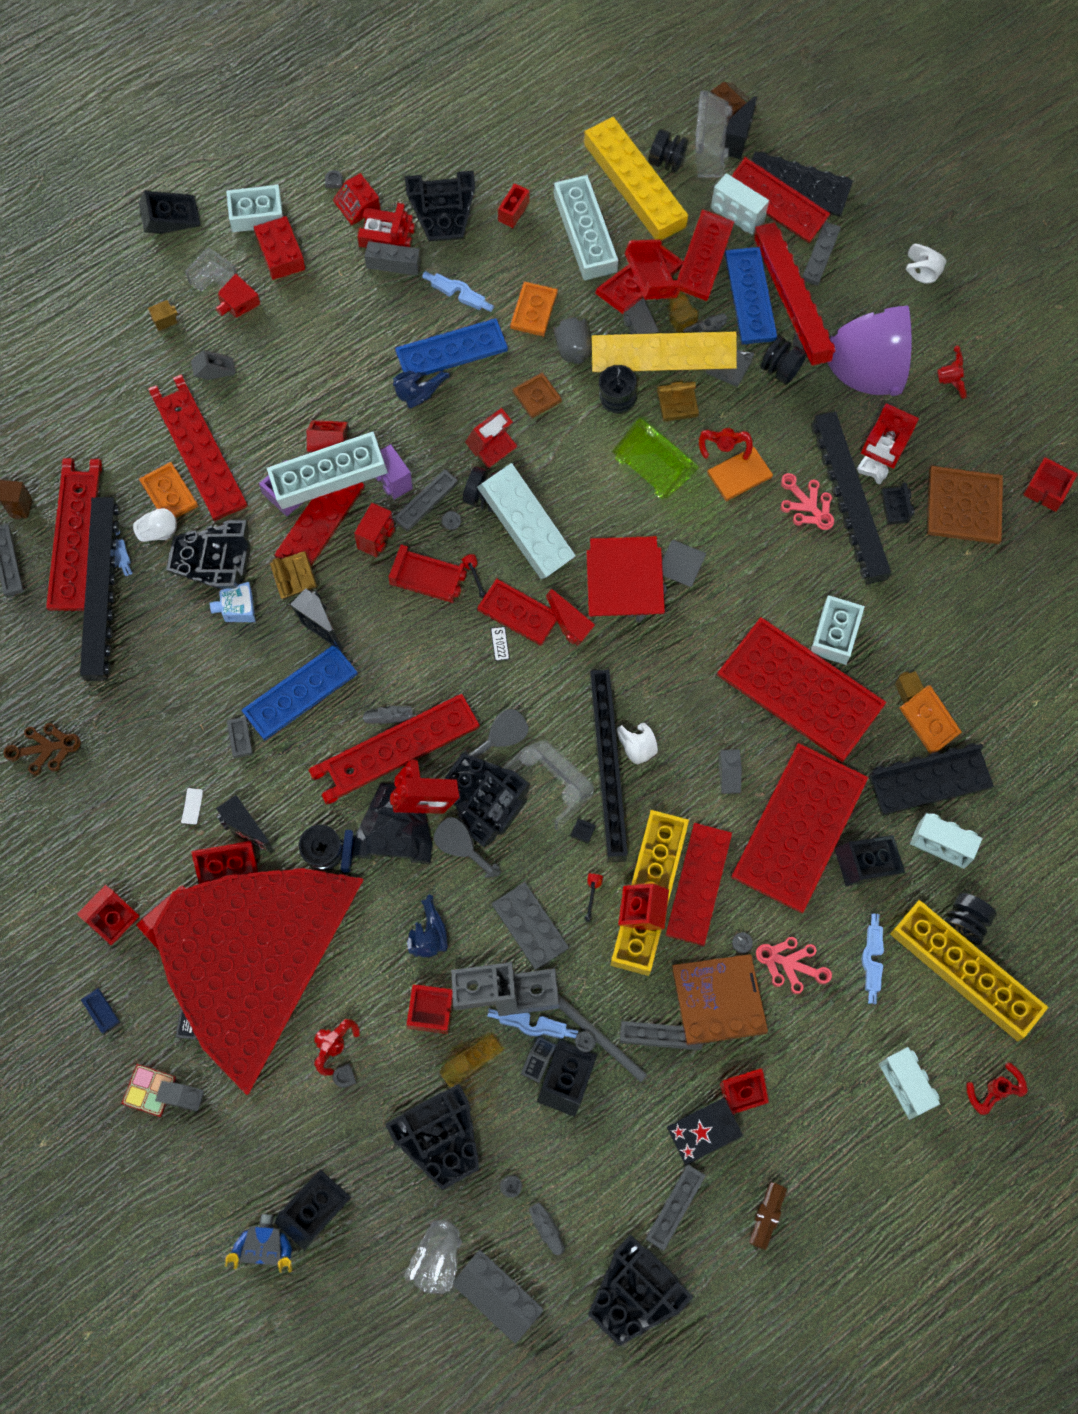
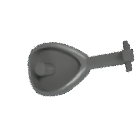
M506 709L493 721L488 740L472 753L468 754L466 750L463 753L478 758L492 746L502 747L516 744L526 737L528 733L527 722L517 710Z
M450 817L438 826L434 833V841L443 852L460 857L469 856L487 872L484 876L485 878L499 876L502 872L499 869L500 866L496 863L491 866L474 851L471 833L463 821L459 818Z

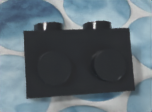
M902 483L901 487L882 489L881 495L887 525L909 523L912 516H914V506L910 503L911 490L907 487V483Z

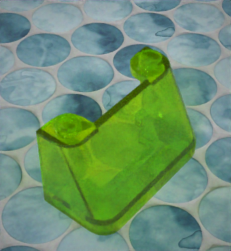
M640 417L612 451L616 455L614 458L621 465L626 463L656 489L654 493L662 500L664 497L668 499L699 469V466Z

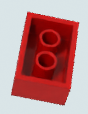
M287 216L253 226L256 240L272 280L305 270L303 256Z

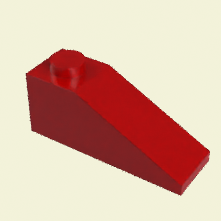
M551 589L546 598L566 639L571 644L578 646L595 624Z

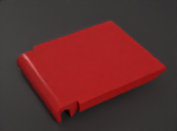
M657 536L590 538V550H587L589 617L665 614L661 547L657 548Z

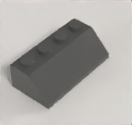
M481 1250L476 1253L452 1283L456 1289L515 1344L544 1311L538 1303Z

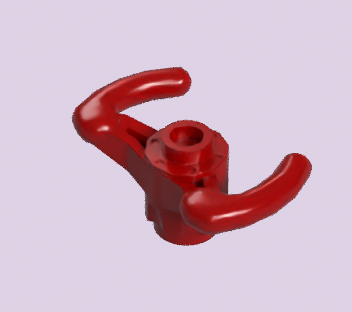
M955 346L956 360L950 366L938 369L939 382L943 384L951 383L959 391L960 398L966 399L967 391L964 381L961 380L964 377L962 351L959 346Z
M724 428L721 432L704 430L700 434L699 449L703 458L709 457L705 445L707 439L717 443V447L723 452L731 451L737 443L746 442V449L742 456L743 460H748L752 453L753 441L748 432L735 433L731 428Z
M344 1019L340 1026L333 1031L321 1029L317 1032L314 1042L320 1049V1053L314 1065L319 1074L324 1076L333 1075L334 1070L332 1068H325L324 1064L329 1056H336L343 1051L344 1040L342 1037L349 1028H351L354 1037L360 1036L359 1026L352 1019Z
M1007 1063L1005 1067L1017 1079L1018 1086L1002 1076L993 1079L988 1083V1095L983 1104L979 1103L976 1098L974 1084L972 1082L966 1084L969 1101L979 1114H989L995 1102L1011 1094L1018 1097H1023L1027 1094L1026 1080L1019 1069L1013 1064Z

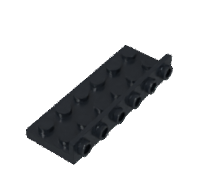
M754 152L752 162L831 215L842 216L853 180L847 176L834 175L830 171L817 170L813 166H803L796 161H786L779 156L773 157L765 152Z
M971 743L963 749L951 748L946 753L940 754L935 752L929 754L926 758L915 757L910 759V762L903 763V761H898L890 767L878 766L874 768L869 775V779L881 815L885 816L992 789L994 785L981 752L984 748L983 744L976 745V743Z

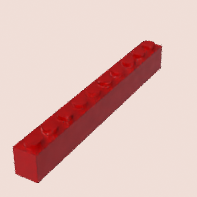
M775 222L756 226L754 241L757 247H760L763 261L811 366L832 361L835 345L829 339V332L823 326V320L817 313L816 304L811 301V294L805 288V281L799 275V268L793 262V255L788 251L787 242L783 241L781 230L777 228Z

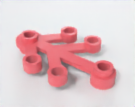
M791 473L783 475L781 480L782 487L787 490L790 489L802 503L784 500L781 504V510L785 513L791 510L806 511L814 515L804 516L801 513H796L793 517V523L797 526L809 523L816 524L821 530L831 529L834 524V518L829 513L832 500L831 494L825 492L821 495V512L817 508V491L820 486L817 480L809 482L808 490L810 491V497L808 498L796 485L795 475ZM811 484H815L817 487L813 488ZM823 497H827L829 500L825 501Z
M788 937L786 941L773 947L769 944L760 945L756 950V958L760 963L767 965L772 976V984L775 987L783 985L784 977L779 974L774 962L783 966L791 983L790 989L793 994H800L804 988L794 970L814 977L822 985L827 984L832 978L831 971L826 967H821L817 970L797 962V960L804 957H813L816 954V947L812 944H808L804 949L786 957L777 953L786 949H795L798 942L794 937ZM789 940L794 942L793 947L788 945ZM812 948L813 954L807 953L806 949ZM763 951H766V952L769 953V957H768V958L763 957V955H762V952H763ZM819 974H825L826 979L821 980ZM775 977H779L781 979L780 984L775 982ZM794 985H799L800 991L794 990Z

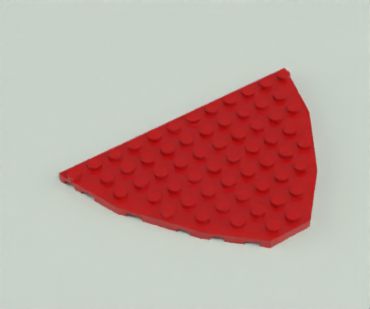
M305 868L228 875L210 882L207 881L193 887L174 891L152 927L168 984L202 1049L244 1094L249 1095L364 879Z

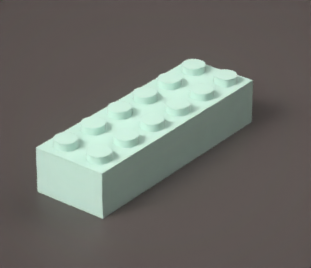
M588 175L554 183V198L583 280L616 273L618 258Z
M374 432L267 468L276 500L281 509L388 473Z
M512 463L477 487L540 579L546 578L575 557L571 548Z

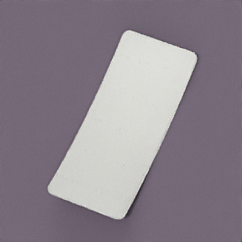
M187 789L181 823L197 824L203 793L202 789Z

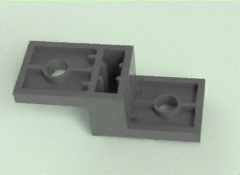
M512 962L451 970L453 1006L455 1010L496 1005L498 1015L506 1016L560 1008L555 969L515 974ZM472 984L479 986L474 991L468 990V987ZM541 988L542 992L540 994H533L532 990Z

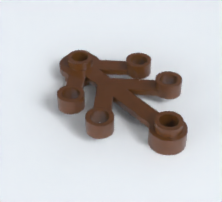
M47 723L43 727L46 735L55 736L60 741L51 742L37 733L34 727H27L24 730V735L41 745L20 749L15 745H8L4 749L3 755L8 761L15 762L20 757L41 753L35 762L31 763L28 767L29 772L37 776L42 771L41 766L52 752L61 749L56 757L48 762V768L52 772L59 771L61 768L60 763L68 753H73L80 748L81 740L76 734L70 733L65 735L56 729L54 724ZM49 727H53L51 732H47ZM29 731H34L32 735L28 736ZM69 742H75L73 746H68ZM16 752L14 757H10L11 753ZM53 763H57L55 768H51ZM37 766V771L32 772V768Z

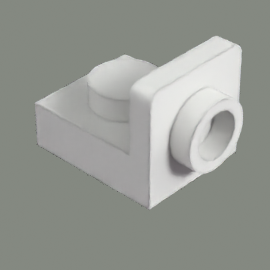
M867 456L863 458L857 468L858 473L874 477L877 484H881L888 475L886 465Z

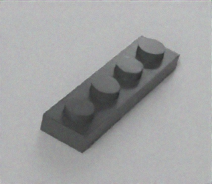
M828 222L824 223L802 277L805 282L819 285L839 235L840 226Z
M443 470L394 517V521L408 532L458 485V480L449 472Z
M9 524L0 525V580L5 597L24 592Z
M621 1021L620 1043L690 1050L702 1049V1043L686 1044L683 1026Z
M687 1164L645 1239L662 1251L665 1250L706 1175Z

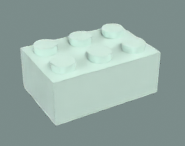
M726 173L714 187L711 209L717 214L735 221L734 223L741 227L742 230L753 235L755 227L762 225L765 221L769 200Z
M279 185L226 191L232 232L254 230L253 226L283 217Z
M828 595L811 651L819 657L846 665L851 656L865 606Z
M926 813L918 823L910 845L965 869L974 860L982 838L971 830L966 831L959 828V825L956 823L941 820L936 814Z
M907 1047L880 1062L879 1066L910 1120L940 1103L938 1101V1093L934 1088L931 1089L927 1082L929 1078L923 1069L921 1070L917 1064L918 1058L916 1054Z

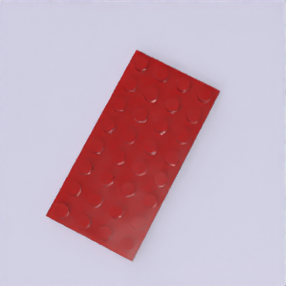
M762 617L759 618L717 673L718 677L842 763L887 703Z
M798 743L731 878L803 914L869 777Z

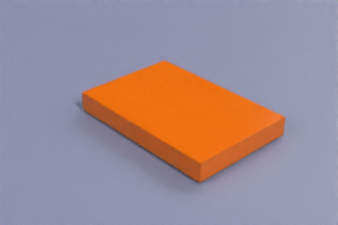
M524 281L510 329L544 337L558 289Z
M753 447L748 460H743L744 452L707 471V474L725 501L773 477L772 472L755 447Z
M172 462L139 478L156 509H167L178 518L198 507L197 502Z
M931 685L925 687L899 707L930 754L938 752L962 733Z

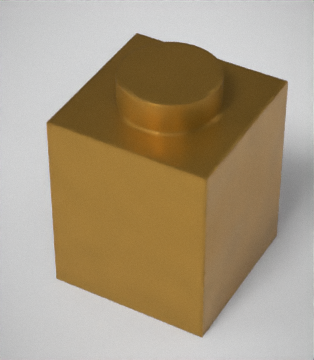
M168 300L148 308L158 331L177 324L175 316H178L174 305L170 306Z
M916 671L900 674L895 683L903 703H906L924 689Z

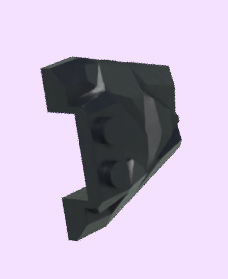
M474 170L456 172L457 178L422 181V175L405 176L406 195L429 242L464 238L475 192Z
M228 520L223 522L224 525L215 528L212 525L207 526V530L198 533L194 530L173 536L166 570L214 588L235 589L239 586L240 582L245 580L251 548L248 541L249 528L247 520Z
M465 753L461 754L444 778L457 780L460 798L453 805L456 806L459 812L458 816L465 822L472 838L483 847L493 842L497 835H502L506 832L526 804V795L530 788V783L517 772Z
M380 783L354 837L352 858L372 859L373 855L410 859L411 863L431 864L433 845L425 813L393 812V806L390 804V795L397 787H395V784Z
M460 1083L438 1093L385 1123L394 1143L441 1190L480 1170L471 1121L470 1104Z
M630 1234L616 1249L587 1315L618 1346H621L643 1334L646 1330L661 1324L664 1320L679 1314L694 1296L661 1260Z

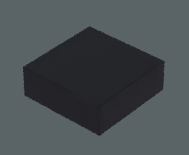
M578 818L570 837L589 844L596 825Z

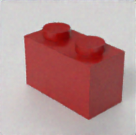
M514 183L498 208V222L514 228L529 204L530 190Z

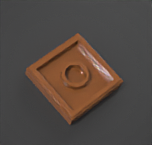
M543 372L512 389L513 394L531 419L562 402V398Z

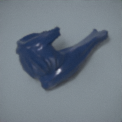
M441 370L438 375L429 381L416 384L415 382L421 377L419 371L417 373L414 371L402 372L393 378V386L395 387L397 397L401 401H405L407 407L411 409L428 400L439 384L448 379L450 374L444 373Z
M428 894L426 899L421 901L426 914L425 932L422 925L417 922L415 923V930H410L408 934V952L415 957L430 958L437 955L438 951H448L445 924L434 907L433 895Z

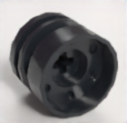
M660 129L653 141L648 163L659 168L665 161V170L668 171L671 167V172L676 174L686 157L688 138L683 137L680 142V135H676L674 140L671 141L672 132Z
M781 336L765 353L760 368L763 371L768 370L769 375L778 370L775 378L787 385L796 376L807 355L799 347H794L790 351L791 342L785 343V338Z
M613 365L607 367L599 377L600 402L607 411L624 413L634 407L637 401V378L629 367Z
M475 466L466 482L462 502L475 507L481 500V509L485 510L488 506V512L493 513L494 511L477 488L487 480L488 471Z
M322 824L313 825L307 828L300 836L298 843L299 853L314 869L321 871L331 870L342 860L344 843L331 827ZM323 845L326 847L325 853L320 851Z
M960 893L952 905L954 911H950L947 915L948 918L944 921L974 945H980L984 940L983 936L987 934L986 927L992 925L997 912L984 900L971 894Z

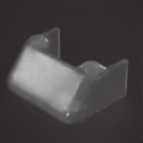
M700 90L695 140L697 177H724L725 159H728V148H725L726 125L729 122V116H732V106H729L728 101L707 90Z
M541 740L524 747L503 768L515 771L522 764L532 766L540 761L566 786L562 792V800L568 807L555 819V829L558 830L593 796L594 785L551 743Z

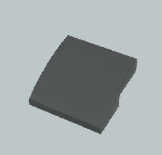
M672 540L662 560L663 576L692 588L706 553Z

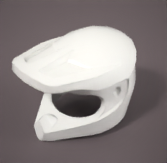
M913 244L909 249L908 256L915 263H908L906 270L917 281L932 283L941 275L947 261L942 254L928 247ZM915 268H920L921 272L918 274Z
M164 508L145 514L133 524L134 532L142 542L165 540L171 537L177 528L176 517L172 512Z
M646 723L638 725V730L642 733L638 735L627 731L621 725L617 728V735L624 746L627 757L634 764L638 765L646 762L657 754L658 749L655 736Z

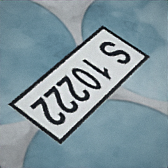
M505 626L490 628L495 661L510 659Z

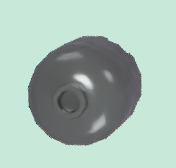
M576 317L561 321L559 327H554L553 332L559 353L566 362L580 364L591 355L592 340L586 319L578 321Z

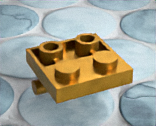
M674 382L671 385L657 387L663 422L699 416L694 389H696L695 382Z
M304 551L281 560L276 558L270 563L281 599L300 594L305 588L307 590L317 588L307 552Z

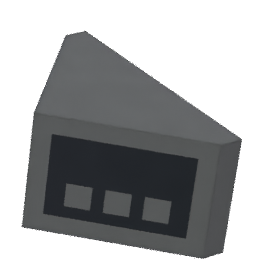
M538 1036L528 1055L521 1075L540 1083L557 1045Z

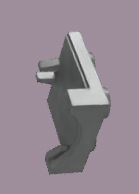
M736 349V369L706 370V373L738 387L754 359V353L742 352Z

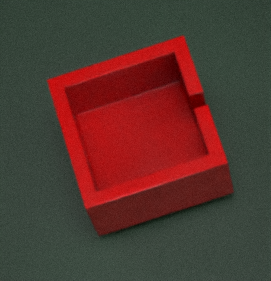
M1044 457L1023 495L1037 503L1040 500L1042 501L1041 505L1057 512L1078 474Z
M374 503L370 504L354 532L357 549L376 558L380 552L383 553L386 548L385 541H387L388 537L391 538L395 531L392 511Z
M413 984L406 1024L407 1028L448 1034L451 1018L450 1012L452 1011L453 1004L452 989Z

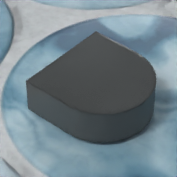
M331 170L326 174L325 188H341L343 186L342 174L339 171Z
M350 1064L341 1066L334 1071L333 1081L339 1088H347L357 1084Z

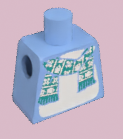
M249 582L239 584L235 589L221 590L220 601L210 602L211 613L222 612L225 622H255L252 589Z

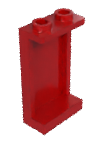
M660 239L630 240L624 253L645 300L677 298L682 287L680 280H673L660 252L662 244Z
M400 545L388 578L390 585L454 603L455 597L458 598L460 595L461 587L459 586L461 581H465L467 571L465 570L464 563H460V566L409 552L408 546Z

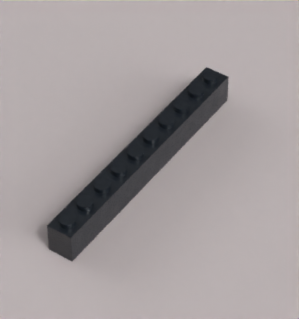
M835 411L817 415L811 424L813 434H816L817 447L822 452V462L828 470V480L832 481L833 495L838 499V509L843 514V523L845 529H848L850 545L854 546L855 560L859 562L861 567L860 575L862 579H865L866 585L888 580L891 570L837 413Z
M91 497L80 676L84 681H107L108 674L111 673V665L108 662L109 656L112 655L110 638H113V628L111 627V620H114L112 603L115 602V592L113 591V585H116L114 567H117L115 550H118V539H116V532H119L117 515H120V505L117 504L114 497Z
M609 669L590 671L589 681L607 863L627 861L628 853Z

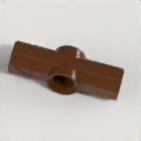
M769 1183L763 1203L760 1204L755 1216L756 1223L749 1240V1244L763 1250L767 1249L773 1229L776 1228L781 1216L780 1209L787 1188L776 1183Z

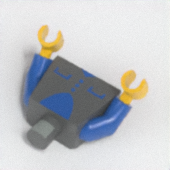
M261 1215L259 1227H249L248 1230L242 1233L235 1242L231 1253L226 1256V1267L229 1262H235L234 1269H237L238 1260L240 1259L239 1262L278 1265L280 1273H282V1268L288 1266L289 1272L292 1271L291 1244L286 1234L282 1233V1230L272 1228L273 1215Z

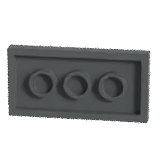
M525 882L492 903V907L535 971L569 949Z

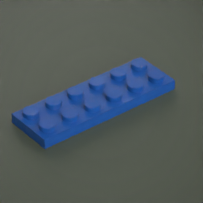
M760 247L725 250V260L741 345L776 341L777 333Z
M496 318L395 348L402 371H414L415 373L419 371L421 377L508 351Z
M331 646L241 711L262 739L266 741L357 676L358 673L342 652Z

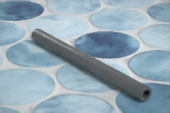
M558 994L560 1009L584 1031H591L596 1036L597 1043L636 1079L642 1082L647 1074Z

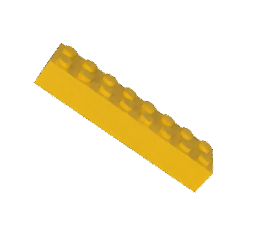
M614 117L585 131L584 145L654 239L662 241L686 228L688 214Z
M736 332L592 335V373H602L607 367L613 365L629 367L633 372L736 369Z
M654 810L650 811L631 885L654 883L669 889V902L689 823L688 819ZM620 926L610 966L649 976L661 930H644Z
M920 900L890 933L892 937L1017 1042L1025 1038L1049 1008Z

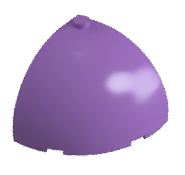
M909 306L884 309V313L876 315L874 312L866 314L847 323L837 330L838 334L829 338L835 345V353H833L832 361L827 363L833 373L843 383L867 394L891 396L902 394L907 382L911 361Z

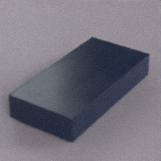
M345 830L341 861L342 873H349L351 871L355 837L352 830Z
M99 988L81 999L102 1034L120 1023V1020Z

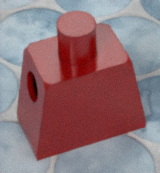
M235 274L218 292L221 304L215 309L220 316L230 312L235 317H240L259 306L260 300L258 294Z

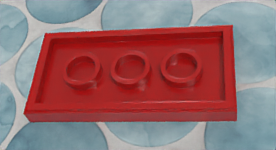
M497 578L477 607V611L540 646L543 645L557 623L551 608Z

